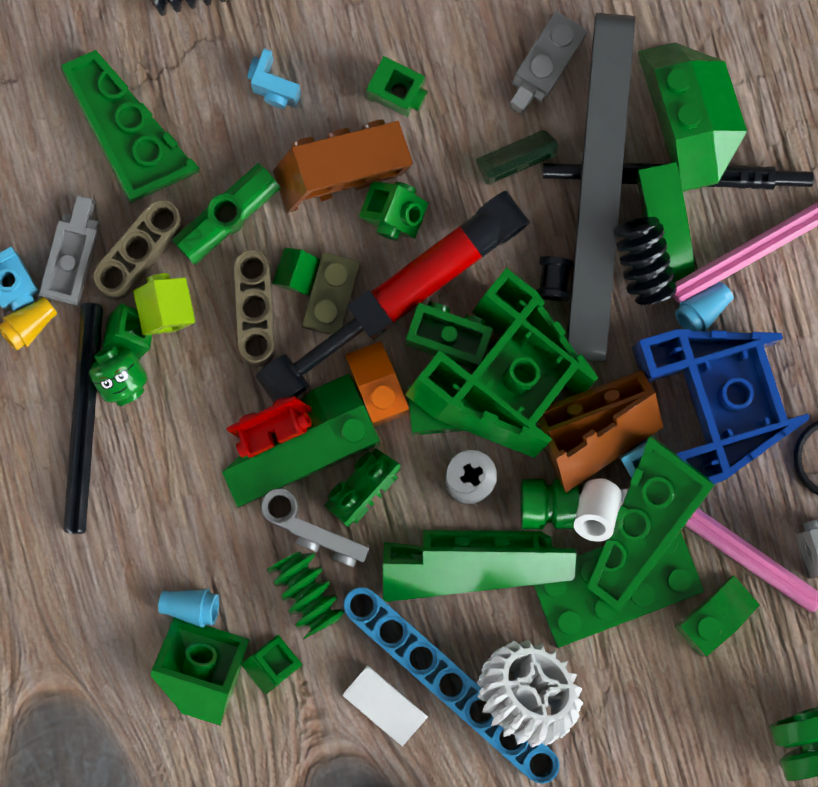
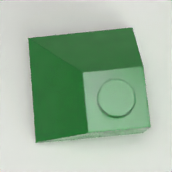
M174 617L151 669L150 676L182 714L221 726L250 639L207 625L201 628Z

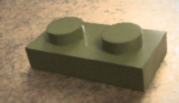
M323 252L304 317L303 328L332 335L344 326L348 311L347 305L350 304L361 265L359 261Z

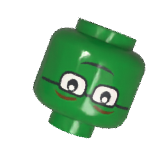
M111 345L95 354L96 362L90 368L89 375L105 402H116L117 406H123L136 400L145 392L143 387L148 379L147 374L132 349H117L115 345Z

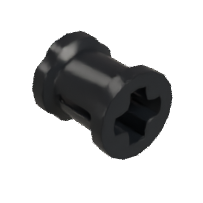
M540 257L539 264L542 266L540 288L536 289V291L544 300L569 301L570 294L566 291L569 270L573 269V261L561 257Z

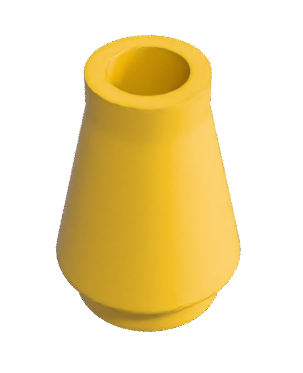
M41 297L36 302L2 317L4 322L0 324V333L15 351L23 346L27 348L50 320L57 315V312L45 297Z

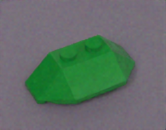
M676 42L639 51V60L671 163L677 162L683 192L718 184L747 133L725 61Z

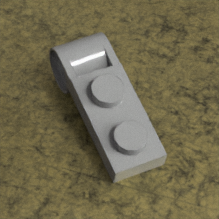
M274 489L265 495L262 501L263 515L272 524L289 530L291 534L298 536L295 544L317 552L320 546L334 551L332 559L354 567L356 561L365 563L370 551L369 547L298 519L299 504L291 492L285 489ZM277 497H286L291 502L290 513L280 519L273 517L270 513L271 502Z

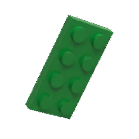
M681 532L620 612L587 588L604 546L576 556L575 578L573 580L533 585L557 648L705 592Z

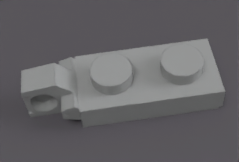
M555 11L515 74L512 85L517 87L518 90L512 98L509 108L523 115L533 98L542 102L544 97H548L586 37L588 30Z
M77 195L72 215L64 213L62 221L58 220L39 292L40 297L79 306L98 236L99 222L92 220L96 204L93 199Z

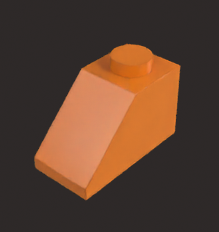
M381 341L345 355L374 427L409 414L408 404Z

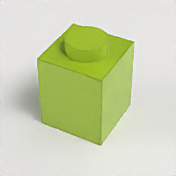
M169 273L156 274L146 278L147 284L133 290L142 335L172 333L196 323L186 277L170 279Z

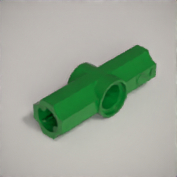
M257 163L226 192L215 196L210 201L208 208L172 239L173 243L194 266L197 265L230 234L240 231L244 222L281 190L280 185L260 163ZM232 206L237 210L236 217L232 221L224 223L217 220L216 216L220 208Z

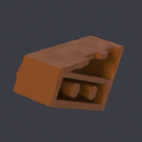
M380 119L365 124L362 127L363 130L350 132L349 128H343L329 133L326 139L314 141L313 137H306L293 142L291 149L273 169L275 180L281 187L279 192L286 212L290 213L298 210L297 206L303 200L320 196L321 202L332 199V193L354 187L357 191L371 186L372 181L384 182L402 176L413 165V161L399 121L385 124V121Z
M641 370L550 404L537 421L536 426L552 438L544 450L565 493H567L662 429L663 423L656 393Z

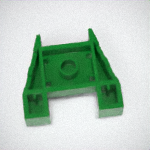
M506 267L472 311L474 315L487 321V325L502 336L472 375L439 350L405 395L436 420L535 458L552 440L535 424L564 386L576 395L585 392L594 384L598 376L583 355L580 354L578 356L564 336L566 331L558 321L554 322L543 307L545 302L539 293Z

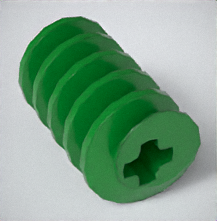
M299 551L266 570L268 573H281L273 584L276 587L288 586L281 595V599L283 601L295 599L296 602L289 608L288 612L290 615H303L295 626L297 629L310 628V631L303 638L304 640L336 623L345 611L343 608L331 610V605L338 598L336 594L323 595V592L330 585L329 580L316 582L315 579L323 569L321 566L309 568L308 564L315 557L314 552L302 554Z

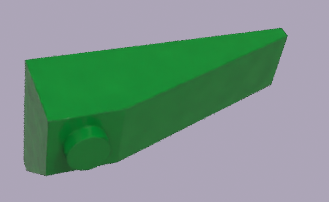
M349 374L313 389L301 400L312 408V411L307 413L312 425L307 428L305 434L281 444L278 442L274 432L271 435L275 447L252 458L239 456L222 471L237 508L264 497L274 489L287 487L380 445L379 437Z

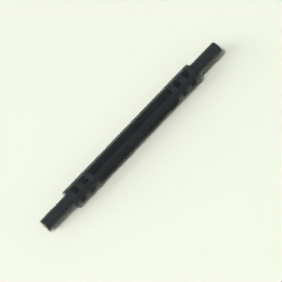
M582 162L581 164L543 163V179L581 180ZM623 163L621 184H637L635 174L638 170L665 164ZM727 166L719 183L706 187L765 188L768 190H774L775 186L812 187L814 174L809 171H778L773 166Z

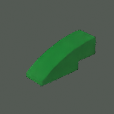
M677 162L641 169L635 174L643 210L641 216L656 217L659 219V223L663 224L665 231L663 238L666 239L668 245L666 252L669 253L671 259L669 266L672 267L674 273L672 279L674 282L695 271L690 229Z

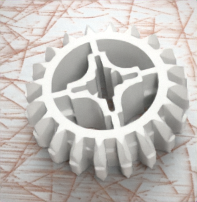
M528 639L520 644L513 641L505 647L498 648L491 655V658L483 664L482 674L477 681V684L481 687L477 698L486 702L482 712L491 713L494 717L491 726H502L504 728L503 737L513 734L515 735L517 745L527 740L532 748L541 743L547 746L555 740L563 738L579 718L578 712L583 705V702L578 698L582 688L573 684L577 674L568 673L566 670L568 661L560 662L556 659V650L547 653L543 643L533 647ZM511 671L514 672V679L512 681L508 679V674ZM551 705V715H547L546 708Z

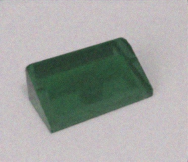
M542 130L476 159V163L486 185H491L555 157L559 145L547 131Z

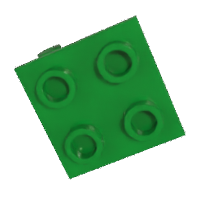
M375 448L372 453L368 452L358 460L354 467L355 472L345 482L338 483L328 495L329 500L324 507L347 527L353 522L357 524L369 510L366 507L367 503L372 507L374 503L371 499L375 495L379 498L382 496L379 490L381 489L386 492L398 479L396 474L401 470V465Z

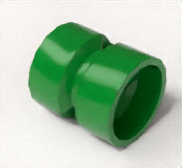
M521 479V529H544L547 523H551L555 529H574V521L579 505L578 485L565 493L559 479H554L551 485H547L544 479Z

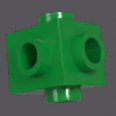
M372 181L359 217L378 227L376 233L384 238L398 241L399 236L415 239L429 203L416 196L417 190L408 184Z

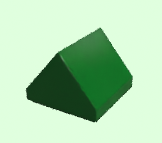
M284 248L272 285L309 297L321 259L301 249Z

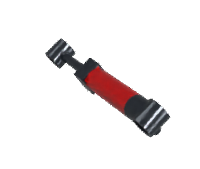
M508 191L499 193L479 208L474 216L374 290H367L347 305L355 317L353 320L296 362L291 361L287 354L276 358L255 375L256 379L273 402L284 397L294 396L297 398L309 387L303 376L364 330L371 339H377L396 325L395 322L415 308L418 303L423 302L494 248L506 243L530 224V221Z

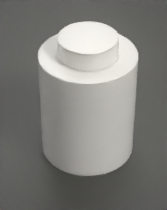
M602 478L593 479L584 484L574 521V529L581 537L591 541H605L613 535L622 497L621 490L616 484Z

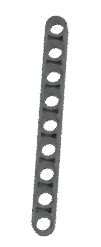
M595 14L567 341L577 355L582 354L587 361L605 362L607 354L617 240L613 229L618 226L635 31V16Z

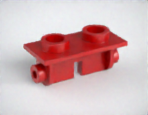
M294 396L284 397L276 400L271 407L259 413H249L242 416L239 422L226 427V430L240 438V442L236 443L239 455L252 458L275 447L271 435L274 432L278 442L281 444L305 434L307 428L312 425L311 419L307 414L312 411V408Z

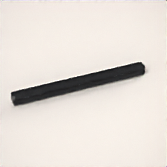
M90 302L82 303L80 311L63 526L64 532L68 534H84L87 522L97 389L90 378L89 370L96 362L95 354L100 351L103 316L101 304Z

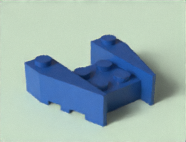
M675 329L639 340L631 347L639 371H643L649 382L684 373L706 444L676 454L716 484L728 479L739 469L810 419L808 414L787 419L764 349L782 340V333H737L717 330L708 332Z

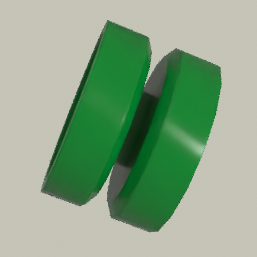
M818 706L797 712L793 716L769 725L776 746L782 748L802 746L786 753L780 759L785 780L798 781L818 777Z

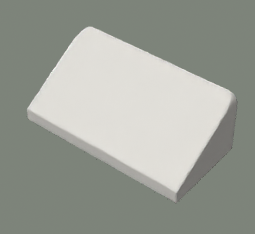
M368 665L342 695L402 747L428 718L423 711Z

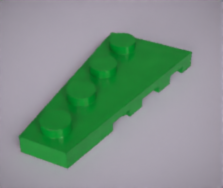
M97 50L61 65V71L129 204L199 173L200 168L191 158L189 159L178 147L176 140L168 131H164L152 117V113L147 107L135 98L128 90L125 82Z
M653 436L648 438L638 468L634 472L624 502L618 511L613 535L606 541L587 587L618 612L624 608L716 485V483Z

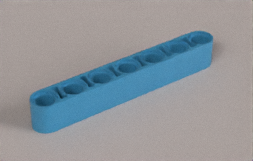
M362 587L353 589L348 593L344 601V609L349 619L524 775L535 783L541 784L548 783L557 776L560 766L559 760L548 746L541 743L532 748L526 740L515 748H505L500 744L499 740L500 733L504 728L500 725L491 726L494 718L492 714L484 722L472 720L469 710L472 703L480 700L477 696L481 687L377 594L368 588ZM366 594L373 600V610L368 616L358 617L352 612L351 601L356 595ZM395 620L401 624L403 636L398 642L387 643L381 638L380 628L386 621ZM420 646L428 648L433 656L431 665L423 670L414 668L409 660L412 650ZM448 673L457 674L462 681L460 692L453 696L443 694L439 687L441 678ZM539 753L548 755L551 760L549 771L543 775H535L530 770L532 757Z

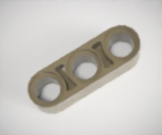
M158 200L151 203L97 265L93 279L95 285L104 296L115 300L126 297L173 243L172 239L182 231L183 220L173 203L167 200ZM168 212L174 215L173 223L168 228L158 229L154 226V220L160 213ZM139 241L147 243L148 252L144 257L139 259L130 257L129 250L134 243ZM112 271H120L123 274L121 284L113 289L105 287L104 279L106 275Z
M247 250L238 255L234 263L238 348L246 363L260 367L271 362L276 349L272 275L270 265L264 254L257 250ZM254 261L262 264L263 272L258 278L248 279L242 275L243 268L247 263ZM255 299L264 302L265 311L261 316L251 318L245 315L244 310L248 302ZM254 338H262L268 344L265 353L258 357L251 356L246 351L247 344Z

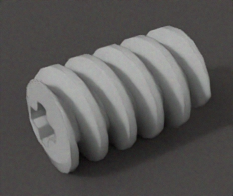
M466 450L458 453L451 459L445 473V486L449 495L462 504L473 505L482 502L489 496L496 484L497 471L494 462L488 455L478 450ZM467 469L471 474L477 472L480 475L476 481L477 486L474 487L471 482L464 484L461 481L465 474L464 470Z

